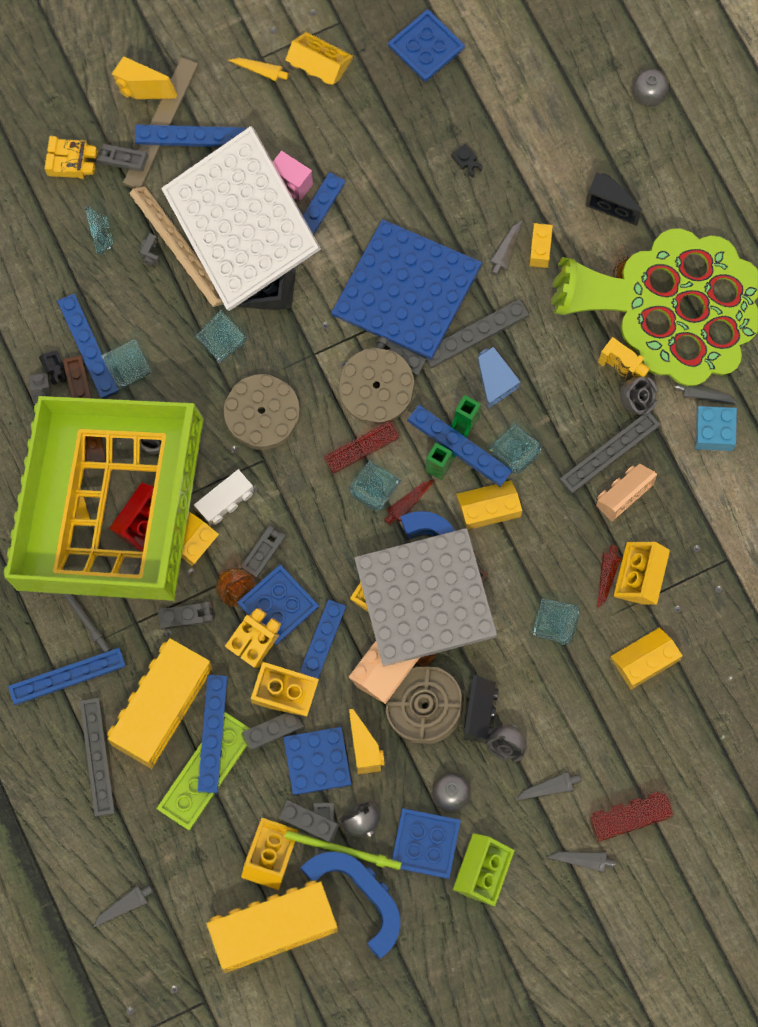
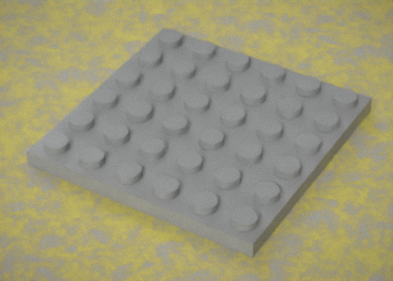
M467 528L354 557L383 667L497 637Z

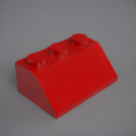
M145 483L139 485L109 527L120 539L140 552H143L154 489V486Z

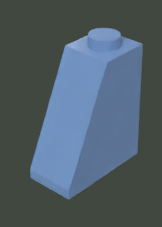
M494 347L489 350L485 349L479 354L478 368L486 405L488 408H491L520 387V381Z

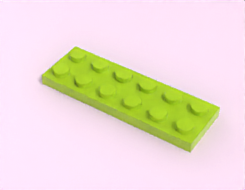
M226 712L224 715L218 789L246 749L247 745L241 734L250 729ZM202 742L156 808L188 831L192 829L215 795L214 793L198 792Z

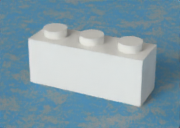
M238 469L196 502L194 508L208 526L216 525L223 519L222 516L227 512H233L238 507L237 504L242 500H248L253 495V485Z

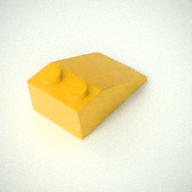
M124 56L112 73L120 93L125 97L135 99H172L178 96L168 76Z
M191 512L188 513L182 558L193 566L219 534Z
M262 662L251 696V703L307 717L319 679Z
M349 709L358 774L381 771V766L384 765L383 750H379L378 744L353 709Z
M261 818L244 864L241 878L279 890L295 841L286 839L285 834L286 831L298 833L299 830Z

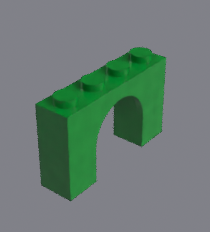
M464 395L455 409L451 428L468 438L480 418L481 403ZM435 443L426 458L425 472L443 480L456 456L449 449Z

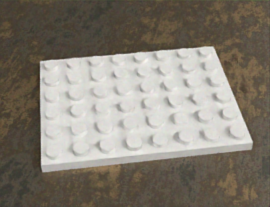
M251 126L161 188L222 302L229 311L321 250L256 131Z

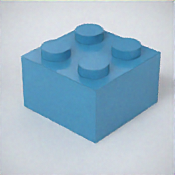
M698 406L696 411L695 449L733 451L736 446L737 408Z

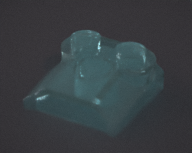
M87 206L85 211L97 255L105 253L106 249H110V245L114 244L111 233L107 234L106 228L109 227L107 216L103 217L102 214Z
M221 310L195 338L209 350L218 363H221L233 351L245 344L247 336Z
M135 339L101 355L118 390L152 373Z
M515 423L491 447H488V450L511 469V473L514 474L525 470L539 456L542 449L541 444Z
M369 460L351 484L349 491L355 499L371 509L382 510L402 479L395 477Z
M541 598V604L531 635L556 641L561 645L570 644L579 620V607Z

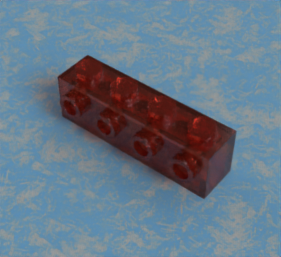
M660 791L648 795V799L636 798L631 800L629 805L623 806L618 804L611 807V811L604 813V810L593 813V817L589 821L597 843L672 818L674 814L666 793L660 794Z

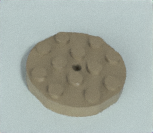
M369 348L352 356L344 365L339 384V393L346 409L354 417L365 422L384 424L397 419L408 409L412 402L415 380L410 366L399 354L391 350ZM379 382L380 387L377 389L374 388L373 383Z
M257 374L246 377L234 385L224 403L225 423L232 437L242 444L257 450L275 448L291 437L299 423L300 408L298 398L294 390L287 383L272 375ZM264 408L265 412L260 414L258 409Z
M415 667L410 670L387 701L386 715L390 725L403 739L411 743L433 744L447 738L460 724L463 716L464 696L456 680L446 671L437 667ZM428 703V708L423 709V704Z

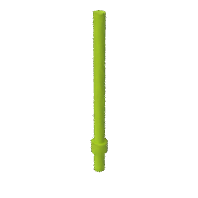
M286 831L285 834L286 839L333 852L344 853L354 858L376 863V866L384 868V866L398 870L401 868L402 862L388 859L385 855L379 854L377 856L291 831Z

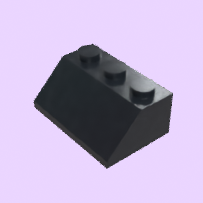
M473 675L463 740L487 743V738H489L493 731V727L489 726L490 719L495 718L496 708L492 707L493 700H497L499 689L495 688L496 682Z

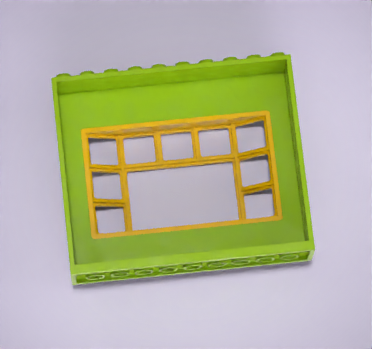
M38 396V402L34 406L35 418L31 423L32 434L28 440V456L24 460L25 472L21 476L22 488L18 494V510L14 514L15 526L11 531L12 542L11 547L7 551L8 563L4 568L5 579L17 591L174 601L204 420L194 403ZM86 436L106 437V462L85 461ZM113 437L132 438L134 440L133 464L113 463ZM141 439L161 440L158 465L140 464ZM85 468L105 469L101 491L81 490ZM112 470L156 472L143 552L98 549ZM79 497L100 498L97 518L95 520L76 519ZM75 525L95 526L92 547L90 549L71 548ZM70 554L89 555L83 571L62 570ZM97 556L117 557L110 573L90 572ZM124 558L142 559L138 575L118 574Z

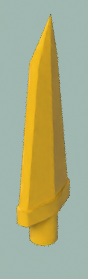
M244 58L228 60L273 81H277L278 78L287 80L289 77V73L282 71L283 67L279 65L276 66Z

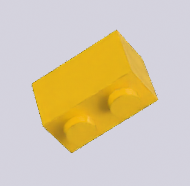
M534 223L529 266L548 268L553 225Z

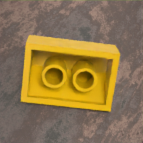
M307 32L292 41L286 57V61L290 62L293 67L301 68L307 74L317 76L327 84H335L339 81L353 59L352 55Z
M512 480L504 482L501 487L494 484L456 494L464 526L467 530L519 518L522 515L518 493Z
M627 542L614 597L639 604L657 605L670 550L657 542Z
M659 627L610 656L630 690L679 662L682 654L673 640Z

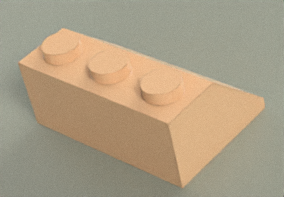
M638 464L636 467L631 466L625 472L626 476L623 479L618 478L615 480L608 492L604 490L597 497L596 506L613 522L654 485L657 477L654 471L642 464Z
M375 641L349 678L357 688L386 704L419 658L383 667L377 642Z

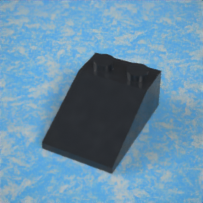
M596 173L588 191L586 206L637 226L642 208L609 175Z
M291 270L236 307L269 310L292 308L295 273Z

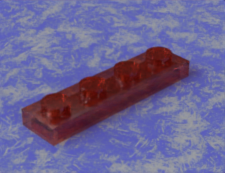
M388 421L324 456V460L331 472L335 474L398 440L399 435L391 421Z

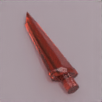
M435 480L423 482L393 506L387 509L389 515L384 519L385 523L390 525L395 519L401 522L400 516L407 514Z
M615 545L610 546L609 554L603 553L597 609L607 600L619 563L621 562V557L616 556L618 546Z

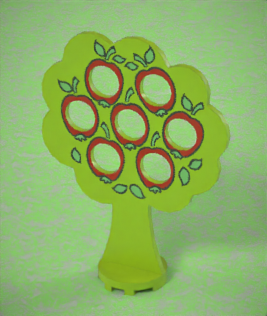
M669 229L657 237L652 244L651 251L635 253L625 262L622 271L623 279L598 273L577 263L575 259L562 257L559 261L558 266H562V269L553 281V287L557 288V292L551 298V304L556 305V309L552 313L566 315L592 310L626 312L621 320L623 339L631 348L638 351V355L644 358L642 363L650 368L649 371L659 376L669 375L678 384L697 386L705 382L711 373L717 375L730 374L737 369L741 362L742 352L740 345L748 343L758 332V307L754 302L758 298V269L752 263L740 259L734 246L722 237L707 236L698 239L692 232L687 230ZM697 254L705 260L707 270L704 276L694 278L686 273L683 264L686 256ZM663 269L671 274L673 287L669 292L660 293L652 288L650 275L653 271ZM725 279L734 285L736 296L732 302L723 303L715 298L713 286L716 281ZM693 295L701 300L703 312L699 318L690 319L682 314L680 301L683 297ZM660 311L668 317L670 326L666 333L657 335L647 328L646 317L650 312ZM723 321L731 327L733 336L728 344L720 345L711 339L709 328L713 322ZM689 336L697 341L699 353L695 359L685 360L677 354L675 345L680 337Z

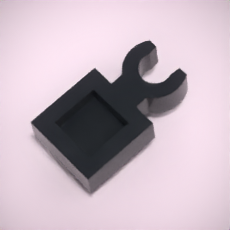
M464 144L451 154L453 160L462 170L466 167L468 168V174L472 178L475 177L473 169L476 168L479 172H482L481 164L475 162L477 156L467 144Z
M58 351L44 353L39 356L45 373H51L52 375L51 382L53 385L59 382L58 378L61 380V383L67 380L66 374L61 371L64 365Z

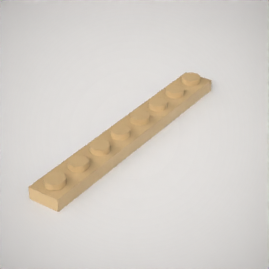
M146 187L133 188L129 194L163 238L166 245L175 254L177 260L186 269V272L197 284V287L206 296L208 302L213 307L224 305L201 261Z

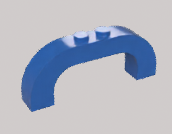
M418 511L400 516L408 540L420 535L438 536L455 531L446 519L431 512Z
M326 852L307 861L300 870L310 881H317L328 872H342L357 885L378 909L381 915V928L378 934L366 945L380 960L393 947L400 931L399 911L394 900L388 894L389 889L383 882L378 883L374 878L376 874L371 868H365L357 859L344 853Z

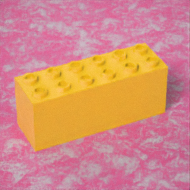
M170 638L168 642H164L159 649L160 655L157 659L154 658L152 660L147 676H142L138 684L140 686L139 689L131 694L128 700V707L121 710L118 716V723L116 726L113 725L107 734L109 736L108 740L114 748L150 769L154 767L207 680L208 675L213 670L209 660Z
M314 880L306 883L305 888L298 890L295 887L287 890L286 895L279 897L276 894L268 897V901L260 904L259 901L253 902L245 910L241 911L240 908L230 911V915L223 918L221 915L211 918L207 926L224 973L338 932L322 883H317Z

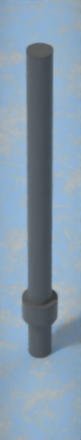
M63 594L91 633L90 637L92 640L98 643L104 653L111 651V648L104 640L103 633L97 630L74 595Z

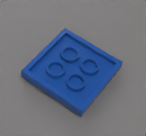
M428 9L388 42V47L424 82L428 81L465 49V45Z
M281 564L237 602L247 615H251L256 608L266 612L267 615L262 621L265 625L268 624L271 618L281 623L280 629L277 632L279 637L274 643L276 646L319 608V605Z
M342 727L284 737L293 796L351 786Z
M402 808L392 860L402 862L400 870L449 879L461 820Z

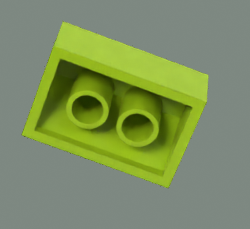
M472 834L453 890L466 897L495 906L515 850L491 837Z

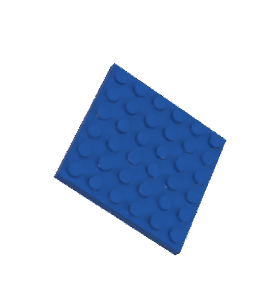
M382 219L331 314L338 319L379 337L383 336L399 346L432 360L480 271L482 262Z

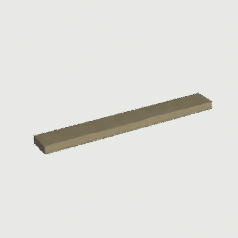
M181 57L171 78L172 85L178 96L172 99L161 100L150 125L171 126L197 71L198 63ZM140 145L138 151L147 152L149 155L143 172L129 169L123 181L124 186L132 189L143 187L162 145Z

